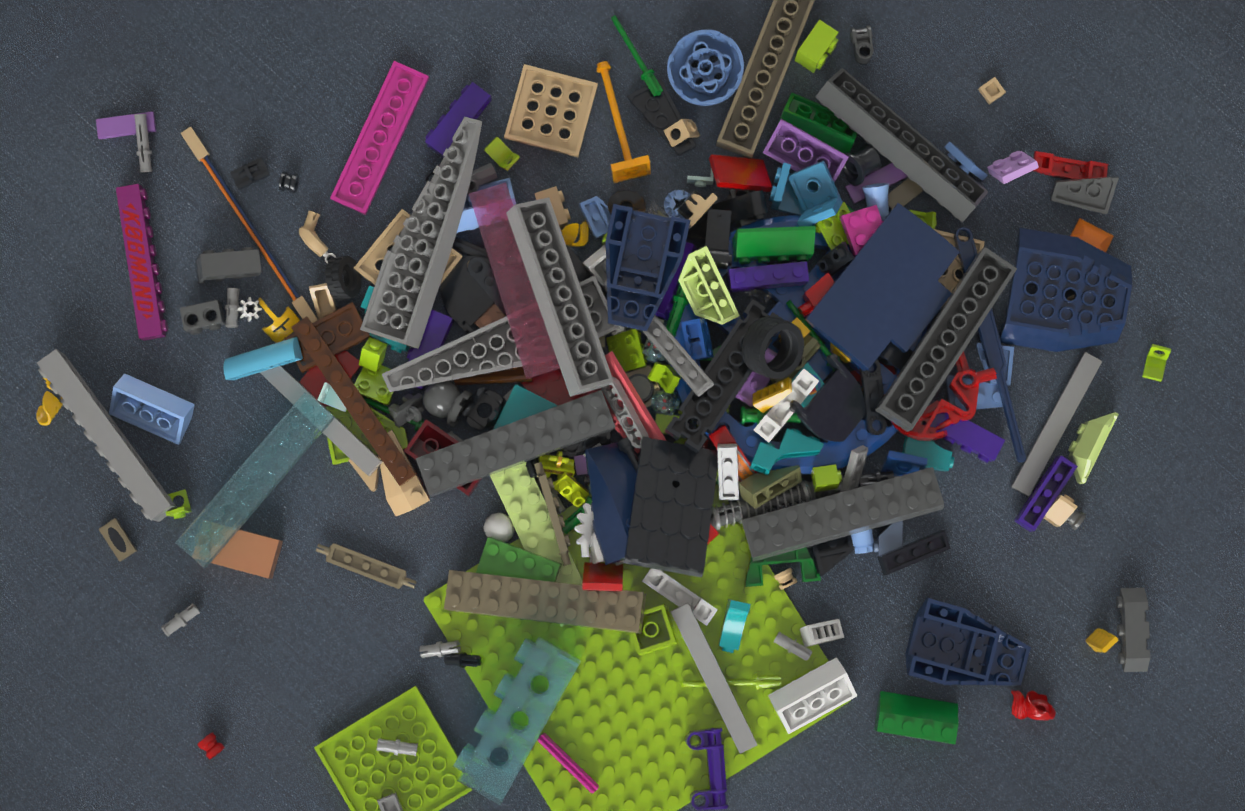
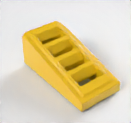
M785 378L753 393V405L762 413L768 411L792 392L791 378Z
M1097 628L1086 639V643L1095 652L1106 653L1118 641L1115 635L1101 628Z

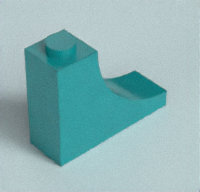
M515 384L493 430L558 405Z
M905 435L902 453L928 458L925 468L933 467L934 470L947 472L949 468L953 467L954 457H952V451L941 448L933 441H919Z
M728 599L718 645L722 647V651L734 653V649L739 650L745 621L751 604Z

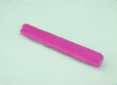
M542 733L538 737V742L590 793L593 794L599 788V785L546 733Z

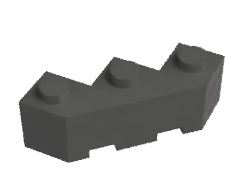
M1121 588L1119 596L1116 597V607L1120 608L1122 616L1120 624H1117V635L1121 636L1123 644L1121 652H1118V663L1122 664L1124 672H1147L1150 662L1147 638H1150L1149 621L1146 620L1145 612L1149 610L1145 589Z

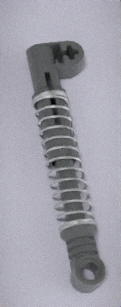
M842 476V482L839 483L838 489L814 492L811 481L802 480L799 486L798 484L795 485V489L790 488L788 491L783 492L756 509L745 500H737L734 503L730 501V504L725 505L723 503V506L717 507V505L715 507L712 506L710 524L718 531L721 526L727 528L728 524L734 526L735 522L741 524L743 519L765 514V511L768 513V509L772 512V509L776 511L775 507H778V510L779 506L783 509L782 505H785V508L787 505L790 507L789 503H792V506H794V503L797 505L796 501H799V504H801V501L805 503L815 500L816 497L821 498V496L825 497V495L829 496L840 493L844 477Z

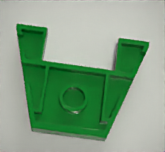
M807 547L754 562L751 557L744 585L745 587L763 586L762 565L800 562L802 582L821 581L819 573H817L814 561Z

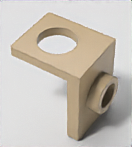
M681 119L664 130L672 147L687 138H698L700 136L697 126L692 119ZM675 128L681 132V136L677 140L671 136V132Z

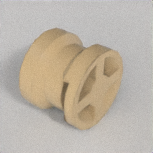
M791 568L774 575L775 580L779 582L780 590L798 582L793 577ZM792 579V582L783 586V583Z

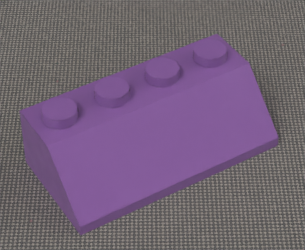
M783 119L778 123L763 151L764 154L782 164L783 162L791 164L790 168L796 172L824 160L834 183L849 158L846 154Z

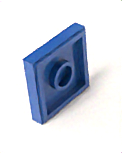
M889 450L882 464L881 472L893 471L894 476H902L924 470L928 458Z

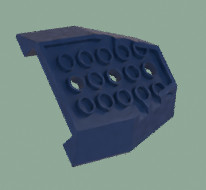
M1019 228L1016 242L1018 251L1015 262L1017 270L1012 279L1005 323H1002L999 337L1001 343L1059 352L1118 342L1126 322L1132 290L1131 266L1078 237ZM1029 283L1036 285V292L1033 294H1029L1026 291V286ZM1068 289H1072L1075 292L1074 299L1070 301L1065 298V292ZM1106 296H1111L1114 300L1113 305L1110 307L1104 305V298Z

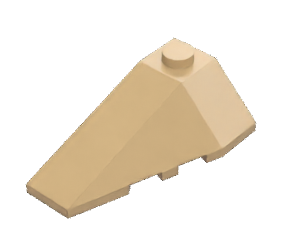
M393 430L387 432L416 473ZM383 462L380 464L386 500L395 516L414 510L430 501V496L417 473L415 477L399 486Z

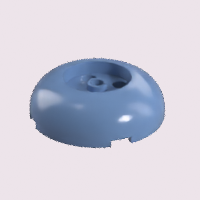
M706 29L692 32L680 39L669 55L667 64L668 78L675 92L685 101L699 106L719 104L732 96L741 83L744 74V60L741 50L733 39L719 31ZM716 56L718 60L712 63L710 57ZM694 61L699 62L697 68L691 66ZM721 74L722 78L718 80L714 79V76ZM697 79L704 80L700 85H696Z

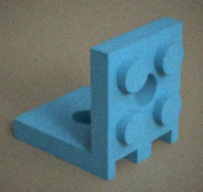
M824 160L788 175V179L803 209V213L797 221L799 227L812 225L837 214L843 201ZM809 182H817L819 189L811 190Z
M783 162L782 168L778 167L774 183H777V186H773L769 201H772L770 209L801 216L803 209L788 179V175L792 174L789 173L791 164ZM814 181L809 182V188L814 191L818 190V183Z

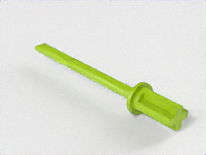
M756 674V679L726 680L729 686L756 685L757 690H759L758 688L781 687V676H758ZM704 681L681 682L682 687H707Z

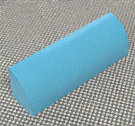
M298 337L225 359L223 366L225 379L237 380L302 360L303 356Z

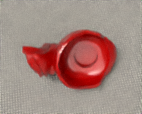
M1019 690L1011 691L1013 694L1012 714L1016 718L1024 719L1029 717L1033 720L1054 719L1056 711L1048 703L1046 695L1038 694L1031 690L1024 698Z

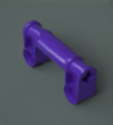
M722 728L694 730L687 733L685 737V742L691 749H707L710 789L696 790L691 793L690 803L697 810L729 808L728 804H726L725 793L727 791L724 745L721 741ZM693 735H698L700 738V742L697 745L690 744V738ZM698 795L704 796V802L701 805L694 803V799Z

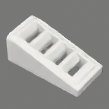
M839 619L800 628L805 647L844 638ZM830 625L833 626L835 636H833Z

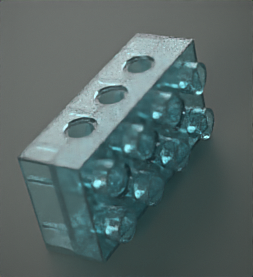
M542 636L538 637L536 642L525 638L514 657V660L523 664L516 677L509 673L505 674L494 693L496 697L503 700L498 710L495 712L490 708L485 709L473 730L482 735L477 747L467 743L453 767L462 771L457 781L499 805L505 798L582 661L579 657ZM541 675L547 678L549 687L546 691H539L534 687L533 681L536 676ZM522 711L526 713L529 719L528 724L525 726L518 725L514 720L515 712ZM495 748H504L508 753V759L505 761L497 759L494 753Z

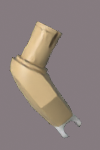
M308 211L304 226L299 228V235L319 257L323 255L325 262L328 264V258L330 256L335 258L336 256L333 253L327 252L329 248L319 239L316 231H314L320 214Z

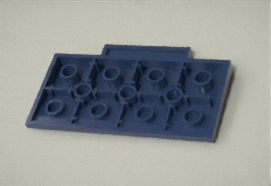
M897 203L805 320L863 371L872 366L890 341L903 353H906L952 293L938 280L960 251L924 221Z

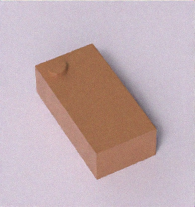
M204 520L193 558L273 579L283 541Z

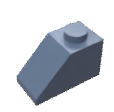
M903 521L889 524L876 537L873 543V552H876V556L902 547Z

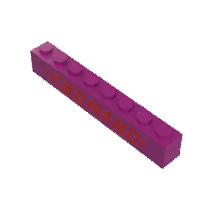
M139 184L116 187L139 339L145 341L166 337L168 324L163 318L165 305L160 299L162 286L157 279L159 267L157 263L155 264L154 260L156 248L155 245H152L151 241L154 235L153 229L149 226L148 222L151 215L145 203V200H148L147 191Z

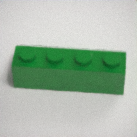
M791 93L780 117V120L783 119L842 153L850 152L857 136V132L851 130L849 125L842 119L837 118L829 108L794 93Z
M816 227L737 229L732 238L733 262H739V264L744 265L750 264L751 261H758L759 264H766L770 261H778V263H787L789 260H797V262L808 261L814 254Z
M880 691L874 730L956 744L958 704Z

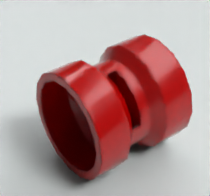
M213 732L197 744L200 749L206 751V756L209 760L225 748L222 743L217 742L216 735Z

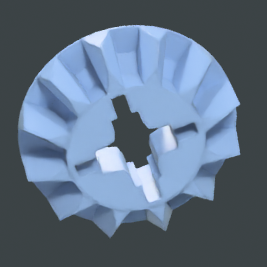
M674 190L668 193L664 200V209L669 217L684 218L677 211L678 208L673 210L676 206L675 200L679 202L684 199L686 200L691 194L684 190Z

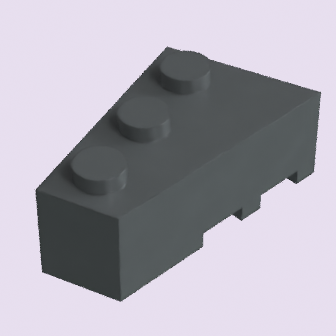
M253 247L242 248V251L224 249L219 253H214V250L203 251V254H200L196 261L199 284H205L204 280L216 279V282L223 281L224 278L239 279L259 276L261 273L259 249L253 250Z

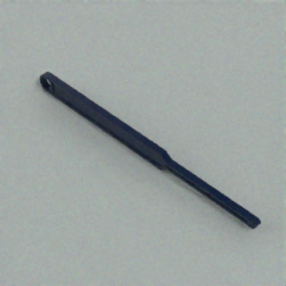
M961 227L955 231L954 240L956 248L960 251L958 255L964 274L976 257L977 250L971 230ZM959 231H965L968 234L967 242H962L959 239ZM991 308L978 328L988 369L994 368L997 373L996 382L1017 461L1021 463L1026 461V456L1003 372L1007 364Z

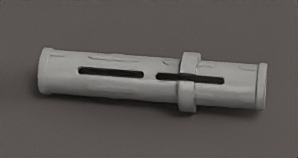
M146 114L134 115L138 145L136 154L139 156L140 173L153 172L150 157L152 150L149 148Z

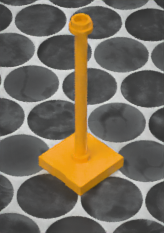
M607 61L597 64L596 69L602 75L625 160L611 164L613 182L618 183L650 175L651 167L648 155L634 159L631 157L608 72L611 66Z

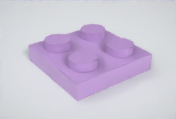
M1016 151L1005 159L994 161L987 168L989 174L1005 184L1039 168L1035 159L1023 151Z

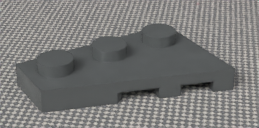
M1119 177L1059 180L1055 182L1050 200L1108 214Z

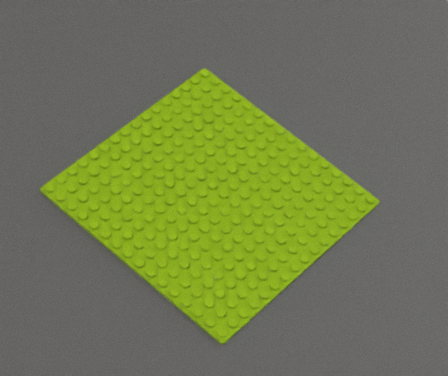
M680 438L674 443L685 444L686 440ZM715 484L713 506L717 505V507L723 506V503L725 505L730 504L728 500H719V486ZM572 505L564 512H561L559 516L562 515L565 521L581 506L576 507ZM735 522L734 526L728 524L727 528L721 526L720 530H718L719 535L707 545L702 578L661 570L718 609L707 626L699 620L697 621L726 680L756 679V674L758 676H781V687L758 688L759 690H757L756 685L729 686L758 744L741 754L708 688L682 687V681L704 680L670 612L679 606L642 582L650 568L623 563L622 590L644 592L646 594L645 610L663 604L666 605L678 644L644 655H638L631 632L573 625L561 627L560 624L448 611L444 609L447 584L424 597V603L448 642L459 640L460 645L456 647L461 646L460 653L465 652L467 655H479L481 657L482 663L480 666H466L465 670L551 811H677L690 803L691 793L696 790L710 789L707 749L693 750L688 747L685 737L690 731L708 728L723 729L721 741L724 745L726 779L848 703L840 705L790 734L786 731L768 695L828 662V659L818 644L806 647L812 651V654L805 661L792 652L789 654L788 650L773 643L777 634L781 632L794 641L796 639V642L804 646L800 628L806 626L784 589L780 590L779 582L775 580L774 573L769 565H762L763 586L745 587L744 584L751 553L742 523ZM573 528L568 533L571 546H568V550L583 580L584 562L590 563V556L582 557L581 545L576 542L582 535ZM520 538L511 543V545L524 549ZM479 564L466 572L476 573ZM728 599L751 604L745 621L739 650L734 649V653L722 651V647L718 646ZM542 733H546L599 785V788L593 794L538 742L537 739ZM693 735L690 738L691 745H697L700 742L698 735Z

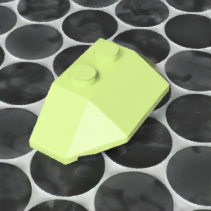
M704 246L688 254L678 281L694 314L721 325L739 317L740 315L708 247Z
M1114 412L1087 421L1079 426L1077 430L1078 438L1076 441H1072L1068 449L1070 451L1069 460L1078 466L1074 471L1077 483H1086L1119 415L1118 413Z

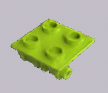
M845 202L842 203L836 215L814 224L816 233H822L830 250H833L842 242H846L847 245L849 244L840 220V216L850 213Z
M631 329L606 338L609 353L613 351L625 372L647 367L646 363L648 361L645 358V354H643L645 350L642 349L644 345L641 344V332H638L637 329Z
M381 365L378 371L374 372L363 367L354 384L361 395L381 402L383 405L391 403L394 392L389 391L382 376L383 373L391 369Z

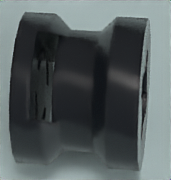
M282 172L279 180V190H289L291 193H296L299 175H288L287 172Z

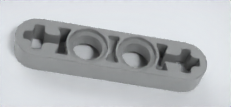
M612 377L613 382L601 389L627 438L631 441L632 446L641 448L642 438H649V435L620 381ZM617 400L622 401L624 408L619 407ZM627 417L632 419L633 426L627 422Z

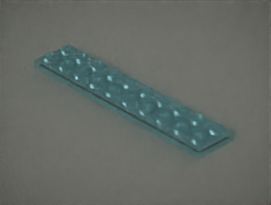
M304 393L175 543L206 568L335 417L308 394Z

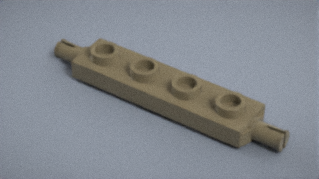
M542 462L535 463L537 477H539L559 546V555H561L563 566L570 565L568 546H571L568 534L564 535L562 527L566 526L563 516H559L557 508H560L557 496L553 497L551 490L554 489L552 478H547Z
M333 543L329 548L318 544L317 547L319 548H316V552L326 555V562L394 588L400 589L403 585L414 589L415 585L413 584L417 583V581L406 577V570Z

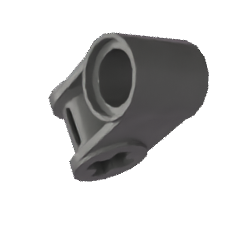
M868 25L866 28L859 29L850 28L854 58L859 64H867L870 62L874 50L871 26ZM865 50L869 55L862 56L859 52Z

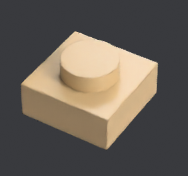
M995 77L978 89L989 105L1006 93Z

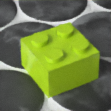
M819 19L799 48L795 61L812 73L816 69L820 70L826 62L827 53L831 55L836 48V44L839 41L837 39L839 32Z
M664 604L645 610L642 634L631 633L638 655H644L678 644L667 607Z

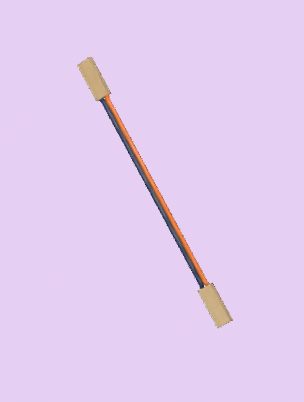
M189 127L181 132V135L198 161L203 162L291 296L292 304L301 318L304 319L307 316L312 323L317 321V317L304 297L297 293L209 159L210 154L193 128Z

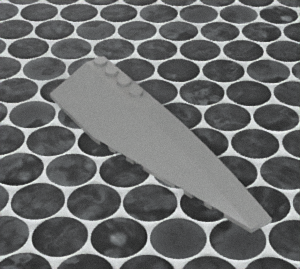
M464 117L452 138L453 143L448 149L446 148L443 154L445 157L441 164L437 165L434 169V176L431 181H427L412 208L411 216L406 218L403 223L404 228L402 232L395 237L393 241L395 244L391 251H387L360 330L419 349L462 216L475 163L482 121Z
M592 276L579 282L598 338L619 329L618 325L608 324L607 300L596 277ZM536 302L383 373L382 376L389 391L394 392L548 362L555 359L556 355L538 303Z

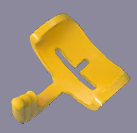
M586 220L580 224V236L576 243L574 242L578 235L579 224L572 223L562 229L561 233L566 245L572 247L586 245L589 239V226Z
M259 298L260 306L274 320L270 326L263 327L262 330L275 343L281 342L293 332L291 327L300 320L289 306L286 307V311L281 317H277L262 298ZM287 318H289V320L283 325L286 328V330L280 327L277 331L273 332L283 322H285Z
M47 378L44 379L46 380L47 387L51 389L49 386L51 382ZM49 391L44 393L42 405L39 406L36 413L38 423L44 426L51 423L63 406L57 397Z

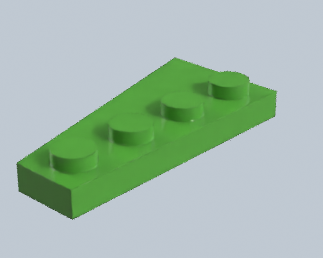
M488 537L476 573L556 582L562 563Z

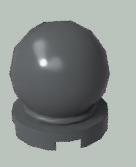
M445 381L430 384L424 392L423 402L426 410L432 416L438 418L447 417V424L454 428L459 423L457 418L460 414L464 413L463 408L471 403L473 394L467 390L460 393L459 388L453 382Z

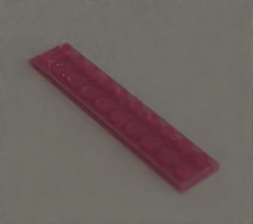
M506 182L470 193V200L526 379L560 369L506 214L513 207Z

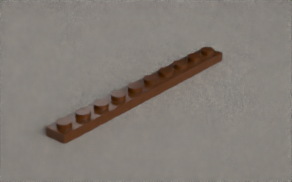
M306 316L291 327L398 485L402 486L415 477L416 473L311 320Z

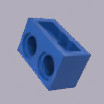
M699 318L681 322L686 352L692 359L697 361L714 357L707 319Z

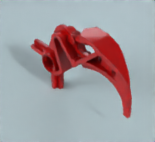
M963 351L955 363L958 372L949 387L967 411H963L941 399V401L937 400L927 406L912 430L907 432L895 423L892 425L904 435L919 441H933L947 436V430L937 433L936 431L944 429L951 424H957L960 420L967 421L973 418L977 407L979 383L997 379L996 370L990 368L976 372L973 369H969ZM969 377L972 384L967 385L963 383L962 378ZM948 413L949 419L943 421L935 428L930 427L936 415ZM925 421L926 425H922L921 422Z

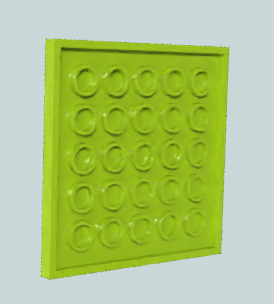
M414 686L314 747L351 811H381L377 800L393 793H397L403 811H439L476 788L417 686ZM378 738L392 741L400 739V742L418 743L416 756L399 753L394 755L392 752L377 751Z

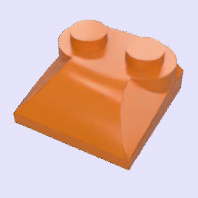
M1081 218L1078 219L1070 235L1078 237L1104 252L1107 251L1114 237Z

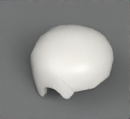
M503 513L491 514L485 520L483 526L487 537L503 542H508L515 533L510 517Z

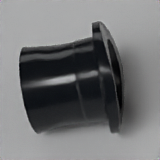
M865 144L853 153L843 152L849 158L842 170L848 182L853 186L862 184L867 174L877 171L881 167L877 151L869 144Z

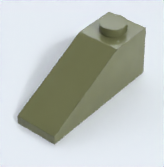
M796 465L771 470L768 476L763 473L753 474L739 482L741 498L756 509L802 482L801 470Z

